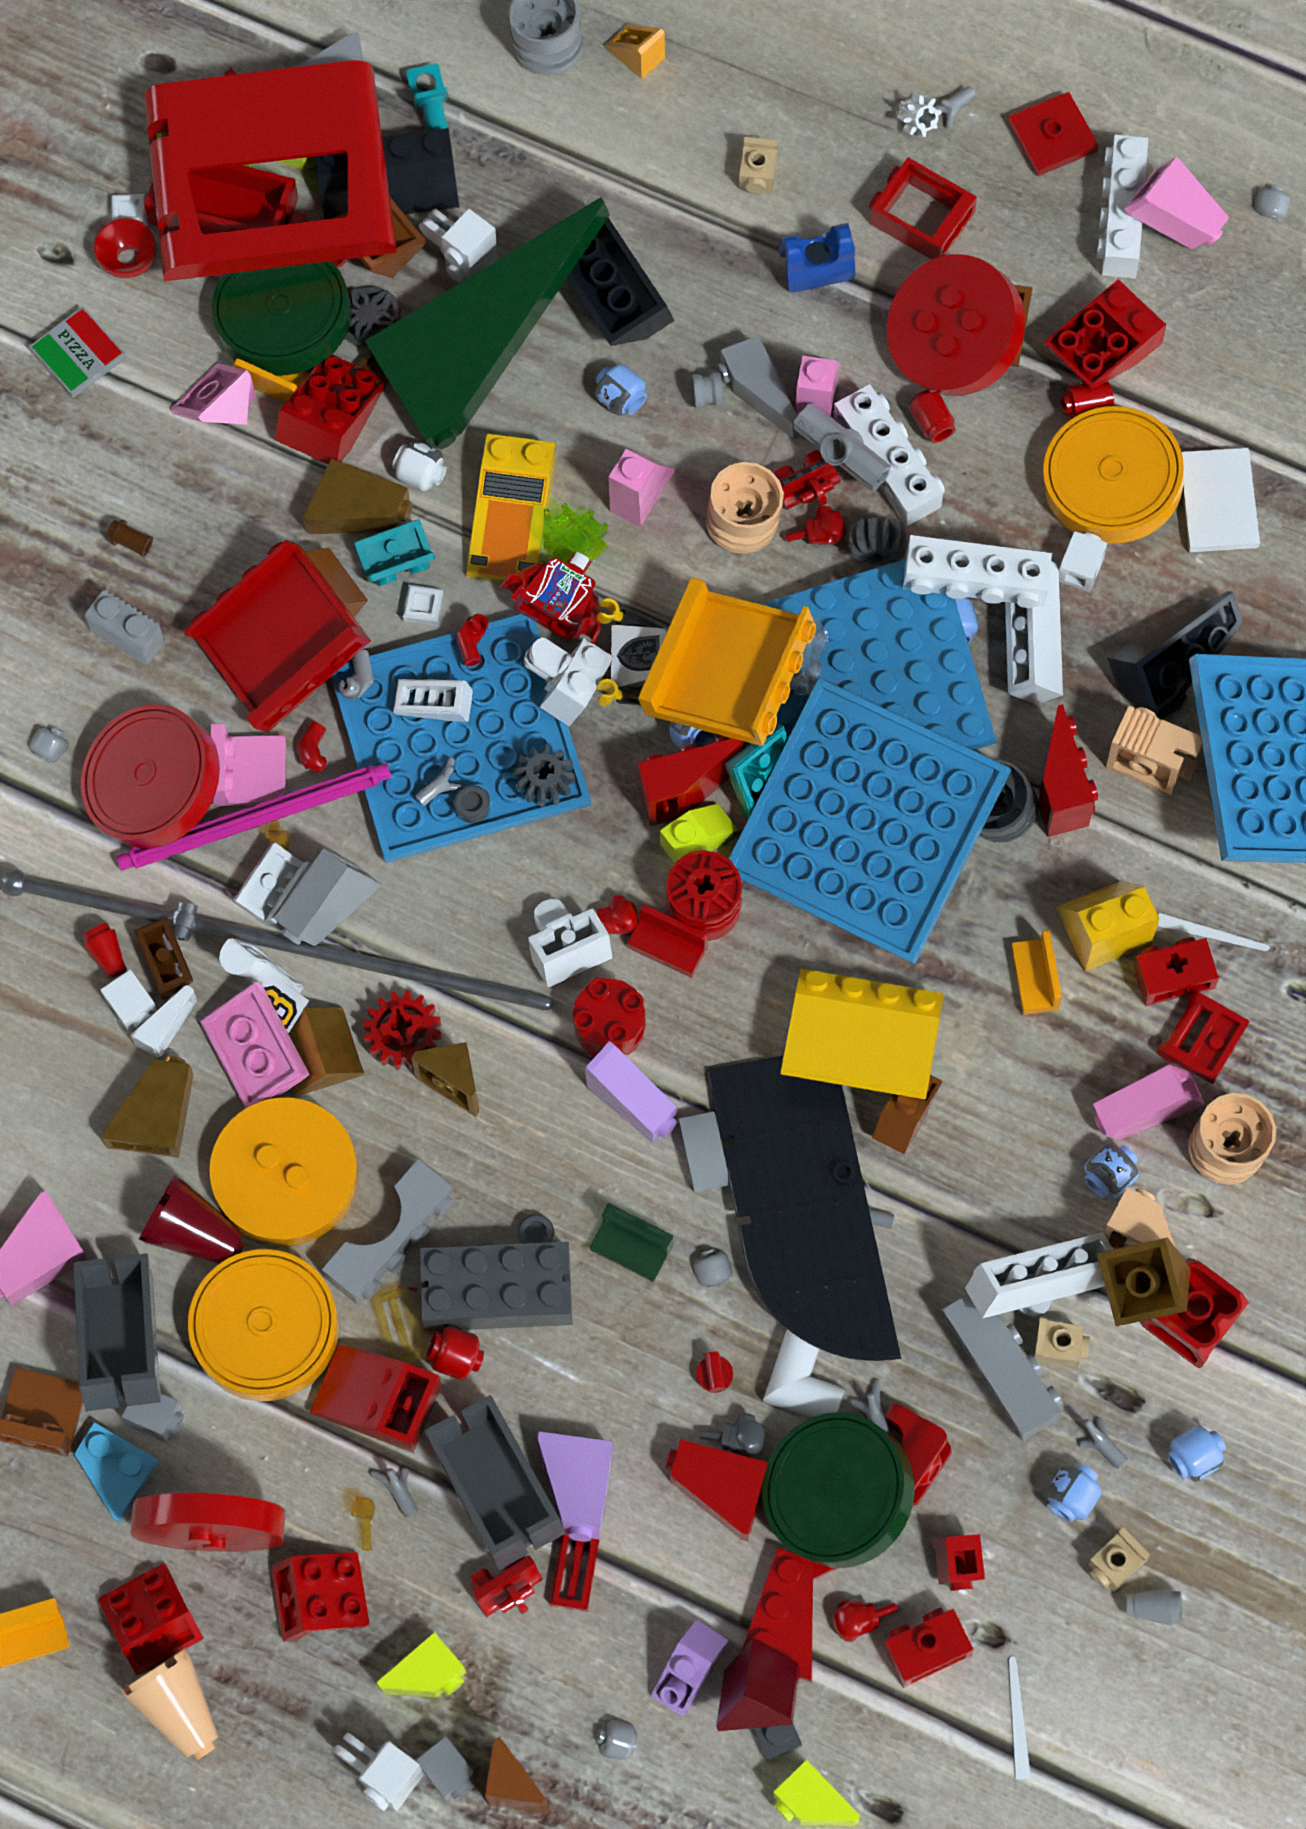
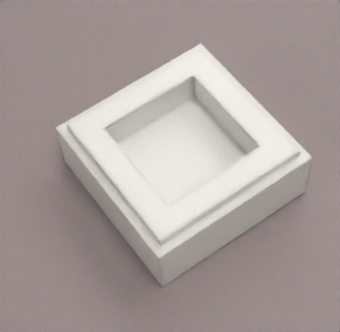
M146 194L112 195V221L130 218L147 225V215L144 207Z
M409 585L403 621L438 626L444 596L443 589Z

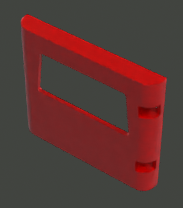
M350 60L157 84L145 91L144 103L164 282L397 253L374 70L369 63L360 60ZM169 132V136L157 139V134ZM339 153L348 155V215L346 217L213 234L201 233L188 179L190 172ZM179 226V230L167 233V227Z

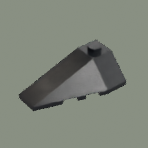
M1227 591L1130 640L1108 656L1107 659L1117 688L1137 708H1147L1154 712L1159 719H1164L1179 708L1188 697L1185 692L1193 683L1189 659L1195 654H1220L1243 623L1233 592Z

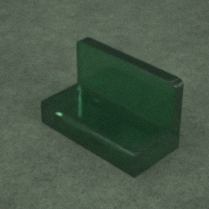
M608 1203L601 1215L602 1224L590 1244V1251L651 1282L655 1281L674 1246V1235Z

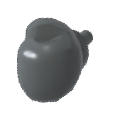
M741 1413L735 1423L724 1424L723 1432L700 1430L699 1437L700 1439L722 1441L723 1450H730V1452L744 1456H754L763 1448L765 1428L755 1420V1415Z

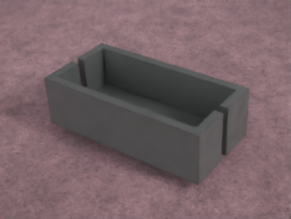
M569 1242L420 1248L421 1283L423 1287L421 1288L422 1323L425 1332L442 1331L447 1326L461 1330L573 1325Z
M148 1253L114 1257L119 1281L118 1285H113L107 1258L73 1262L79 1387L85 1411L118 1408L119 1401L126 1400L127 1406L161 1402L154 1286Z
M489 1395L461 1410L469 1429L466 1433L463 1434L455 1415L424 1431L496 1567L500 1570L528 1555L527 1546L532 1544L534 1549L537 1550L564 1535L565 1531L560 1518L495 1401Z

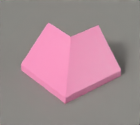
M217 363L170 410L175 415L200 422L247 424L248 405L256 398L251 375L247 370Z

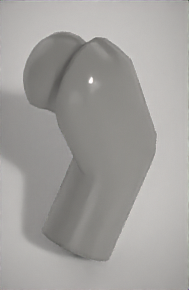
M361 650L352 658L355 673L351 677L346 678V681L342 680L340 682L339 691L349 700L360 698L374 681L369 652L366 650Z

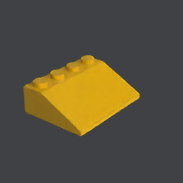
M800 969L781 1074L926 1100L944 993Z

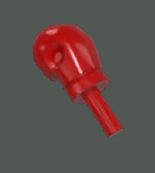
M820 506L816 510L814 519L806 520L807 529L785 534L787 542L809 538L811 545L817 543L818 545L835 544L840 542L846 535L845 519L841 512L832 510L830 506Z
M614 895L610 899L608 907L597 909V916L608 934L624 935L631 933L637 926L638 914L636 905L626 900L624 896Z
M856 1599L844 1600L838 1604L837 1610L832 1617V1622L838 1636L842 1640L853 1642L857 1637L879 1628V1618L898 1612V1607L894 1602L875 1609L871 1602L863 1604Z

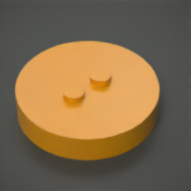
M1108 406L1086 411L1068 421L1055 434L1048 446L1043 466L1045 495L1053 514L1073 533L1074 531L1082 534L1085 532L1092 533L1100 537L1102 541L1110 544L1131 542L1143 538L1160 528L1171 517L1179 504L1184 482V463L1180 446L1174 435L1162 422L1143 411L1121 406Z
M283 1097L253 1104L231 1119L215 1142L209 1170L212 1191L225 1218L249 1239L276 1247L306 1244L331 1231L350 1209L357 1192L359 1178L354 1146L346 1129L339 1120L317 1104L303 1099Z
M257 1249L239 1253L226 1259L206 1275L191 1301L188 1314V1334L198 1363L217 1386L242 1399L273 1401L302 1391L323 1373L336 1349L339 1335V1318L334 1298L327 1283L310 1264L287 1252Z

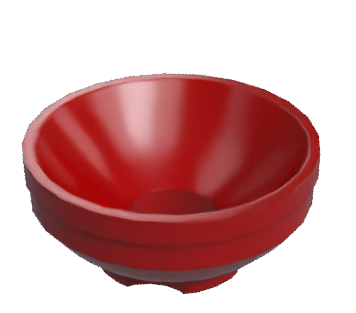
M122 218L111 221L99 231L95 238L94 253L97 262L105 272L117 278H133L141 275L151 267L156 257V240L153 232L147 225L136 219ZM130 249L137 252V259L131 264H123L118 260L119 254L124 250Z

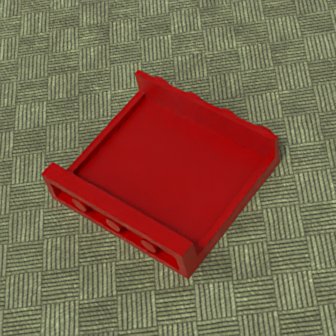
M288 540L279 542L271 547L267 553L268 556L258 565L248 568L243 573L242 579L233 588H228L220 593L216 599L217 602L207 611L197 614L191 621L192 625L184 631L186 636L195 638L248 709L250 714L246 718L252 727L266 732H270L371 642V639L303 548Z

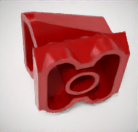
M1188 1258L1186 1263L1190 1267L1187 1311L1142 1321V1326L1192 1365L1202 1368L1210 1353L1249 1302L1241 1291L1202 1262Z

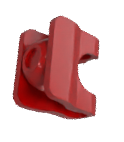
M894 1403L891 1404L884 1416L892 1429L903 1437L901 1446L908 1456L914 1476V1506L921 1501L950 1458L952 1450L947 1442V1434L941 1427L918 1416L900 1404Z

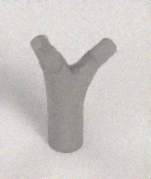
M967 86L950 99L943 100L941 104L934 107L941 110V113L946 114L945 127L947 129L952 128L953 119L957 111L976 97L974 90L970 86Z
M449 758L442 772L415 795L423 807L442 792L459 791L462 789L461 784L448 782L454 771L455 760L453 758Z
M875 1380L872 1392L867 1395L868 1402L852 1398L850 1404L862 1410L871 1422L891 1434L880 1402L881 1381Z
M1086 1419L1084 1425L1093 1440H1081L1080 1447L1100 1451L1118 1469L1128 1458L1108 1437L1103 1419L1096 1420L1097 1428L1090 1419Z
M392 1468L387 1470V1475L375 1470L372 1471L371 1477L382 1482L390 1490L405 1518L418 1512L407 1488L409 1469L403 1468L399 1478Z

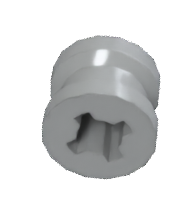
M713 372L711 376L706 377L700 374H692L695 409L703 408L705 404H714L716 407L723 406L720 372Z

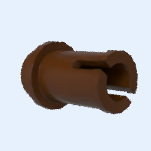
M124 519L121 521L113 520L106 534V538L111 540L112 545L120 544L139 553L143 557L147 555L153 543L152 536L128 526L127 521Z

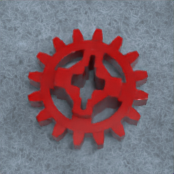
M406 990L404 997L398 999L397 994L393 991L391 992V1001L386 1002L380 997L377 999L380 1008L378 1010L374 1008L368 1009V1014L372 1021H363L364 1030L370 1032L364 1035L365 1044H373L369 1049L372 1057L381 1054V1065L385 1066L391 1060L394 1061L395 1070H400L402 1063L407 1062L412 1070L414 1069L411 1059L416 1051L437 1048L433 1040H442V1032L435 1029L442 1025L440 1016H433L436 1012L433 1004L424 1007L425 999L423 995L418 996L414 1001L411 999L410 991ZM405 1010L414 1011V1012H416L418 1015H414V1016H413L412 1014L406 1012ZM392 1013L387 1022L381 1024L383 1019L388 1014ZM399 1019L402 1020L403 1026L407 1029L406 1042L403 1041V1037L399 1033ZM424 1037L423 1041L414 1048L418 1039ZM392 1045L401 1050V1052L391 1050L386 1046Z

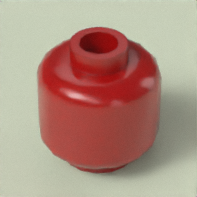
M447 1326L441 1332H434L428 1346L426 1359L431 1360V1367L434 1371L463 1380L471 1371L478 1372L484 1358V1351L479 1349L480 1344L477 1335Z

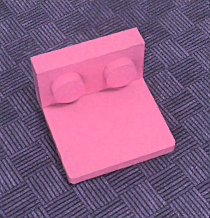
M211 724V737L216 745L220 762L219 783L213 799L215 806L257 805L286 795L285 736L234 737L228 735L225 724Z

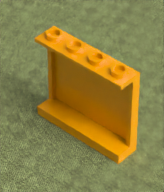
M691 577L638 697L645 715L763 746L767 736L771 735L775 730L777 712L780 705L785 704L789 697L791 679L794 673L797 674L801 669L803 651L806 644L811 643L815 636L816 623L812 618L809 607L803 606L800 614L710 592L704 580Z

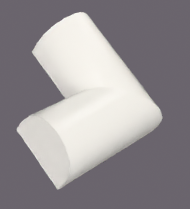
M228 938L220 951L219 959L221 966L231 974L245 977L252 983H262L272 972L298 993L304 988L302 983L254 944Z
M786 1330L763 1402L812 1418L826 1413L838 1412L845 1388L811 1377L820 1349L806 1343L789 1330Z

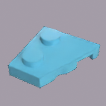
M96 1422L93 1423L74 1453L112 1517L118 1523L122 1522L133 1501H135L159 1463L153 1456Z

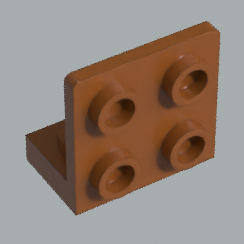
M17 1368L14 1371L3 1414L0 1418V1442L68 1457L83 1406L79 1382Z

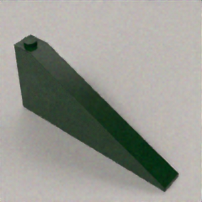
M602 197L365 341L429 446L435 449H444L453 444L456 437L465 430L609 217V211Z

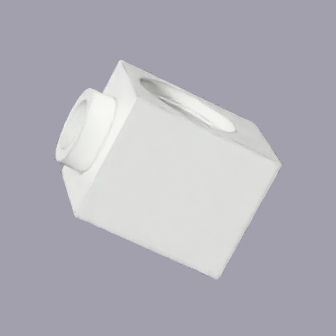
M1074 531L1060 565L1059 582L1090 593L1105 557L1107 542L1102 541L1095 534L1088 532L1082 534Z
M131 970L100 989L106 1003L128 1034L137 1030L157 1011L155 1003Z

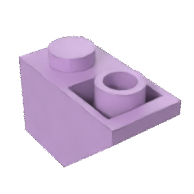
M696 1620L678 1642L650 1697L683 1717L715 1667L728 1639Z

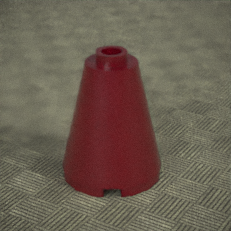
M176 1175L171 1179L139 1237V1240L146 1244L220 1264L226 1259L241 1253L246 1243L240 1240L243 1233Z

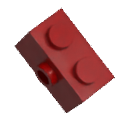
M942 1607L925 1614L922 1617L924 1622L913 1628H910L907 1623L888 1632L890 1638L885 1640L883 1647L903 1688L972 1656L974 1649L954 1608L944 1612Z

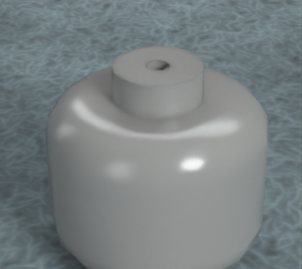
M1270 185V188H1263L1258 191L1254 210L1259 213L1258 215L1279 220V218L1286 217L1291 198L1287 193L1283 192V187Z
M52 726L51 729L40 727L30 741L29 747L32 750L31 752L47 763H55L68 749V741L62 737L64 732L57 727Z
M714 1248L700 1252L701 1258L693 1262V1269L699 1284L708 1288L728 1281L733 1274V1270L727 1254L722 1251L715 1253Z
M611 1719L605 1723L604 1729H598L596 1743L601 1744L600 1752L604 1757L626 1760L633 1754L637 1741V1732L631 1723Z

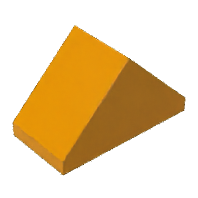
M627 24L605 44V47L638 77L643 79L665 59V33L661 28Z

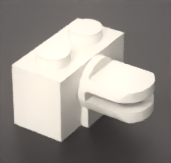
M433 209L428 214V219L425 218L419 223V228L423 235L440 247V251L444 254L446 272L458 283L463 282L498 260L495 228L470 209L456 223L437 209Z
M540 638L525 653L524 665L548 681L544 688L548 693L540 708L570 726L586 708L614 657L585 638L571 654L546 638Z
M558 899L545 900L535 908L534 920L539 933L528 937L532 962L547 988L612 959L609 934L593 908L574 917L571 913L569 914L565 905Z
M347 1732L342 1739L367 1758L369 1763L365 1765L340 1745H337L333 1752L361 1773L359 1781L365 1786L366 1789L363 1793L370 1802L382 1811H385L389 1806L397 1812L424 1776L420 1765L389 1741H385L378 1752L375 1753Z

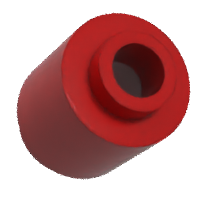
M1108 382L1101 384L1093 390H1090L1084 383L1067 386L1065 394L1061 395L1060 399L1064 415H1069L1071 419L1092 409L1114 406V395Z
M923 390L912 398L909 411L925 438H929L932 443H939L949 438L955 432V419L938 391L930 392V390Z

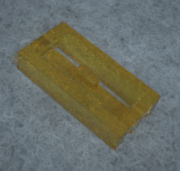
M409 1286L373 1295L390 1358L409 1364L418 1359H426L427 1350ZM402 1296L405 1299L419 1349L414 1352L411 1351L397 1298ZM390 1301L404 1354L397 1356L382 1302Z

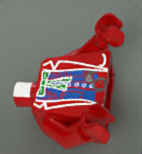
M573 552L567 563L556 557L551 558L547 564L538 562L517 573H509L499 586L500 590L506 588L513 593L512 600L515 601L518 598L513 609L569 642L573 640L574 636L579 638L580 635L584 634L591 638L590 643H595L601 630V625L597 620V615L600 613L599 597L593 592L596 582L585 575L591 561L584 554Z

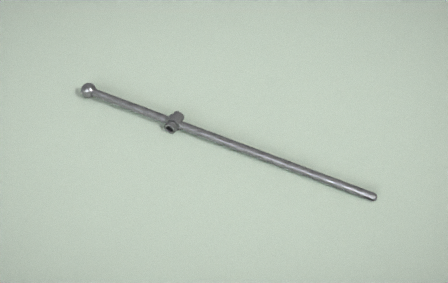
M19 869L5 871L1 880V890L8 896L16 897L25 892L153 922L168 917L176 939L181 941H189L191 932L197 931L540 1010H550L553 1006V1001L547 996L317 944L313 946L305 941H301L298 945L287 937L199 918L196 916L198 906L189 902L177 901L176 909L168 911L27 879L25 873Z

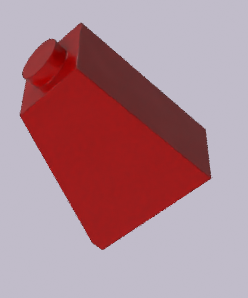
M680 1439L677 1450L670 1449L665 1470L671 1472V1483L740 1540L748 1542L768 1462Z

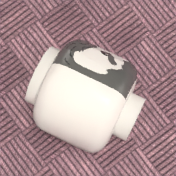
M417 440L410 442L408 445L403 444L399 448L392 466L396 470V477L400 482L419 491H427L434 484L439 486L447 471V467L443 465L442 452Z

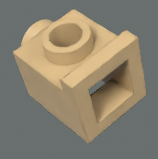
M744 137L739 189H744L754 194L763 192L773 193L778 158V140Z
M1040 1318L1037 1325L1034 1358L1041 1364L1077 1369L1080 1358L1087 1359L1090 1336L1083 1335L1084 1326L1047 1321L1046 1318ZM1056 1338H1068L1070 1344L1062 1347L1058 1345Z
M1123 1527L1090 1559L1088 1566L1092 1570L1089 1573L1102 1588L1106 1589L1109 1586L1115 1592L1147 1562L1150 1554ZM1114 1554H1119L1124 1559V1564L1122 1566H1114L1111 1563L1110 1557Z

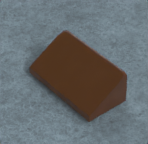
M168 917L134 930L162 1000L171 997L184 986L194 982Z

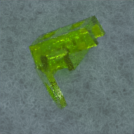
M564 503L561 506L562 513L555 519L550 516V508H544V550H547V553L552 558L556 557L567 563L573 552H579L588 557L592 563L606 551L608 544L602 538L607 535L609 526L606 523L600 525L593 518L594 511L591 508L579 517ZM571 524H573V526L566 532L565 530H566ZM595 546L596 548L588 554L587 552H589Z

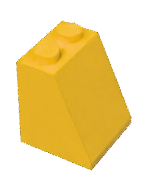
M1120 881L1056 906V910L1085 972L1150 947L1159 922V916L1145 886L1126 881Z

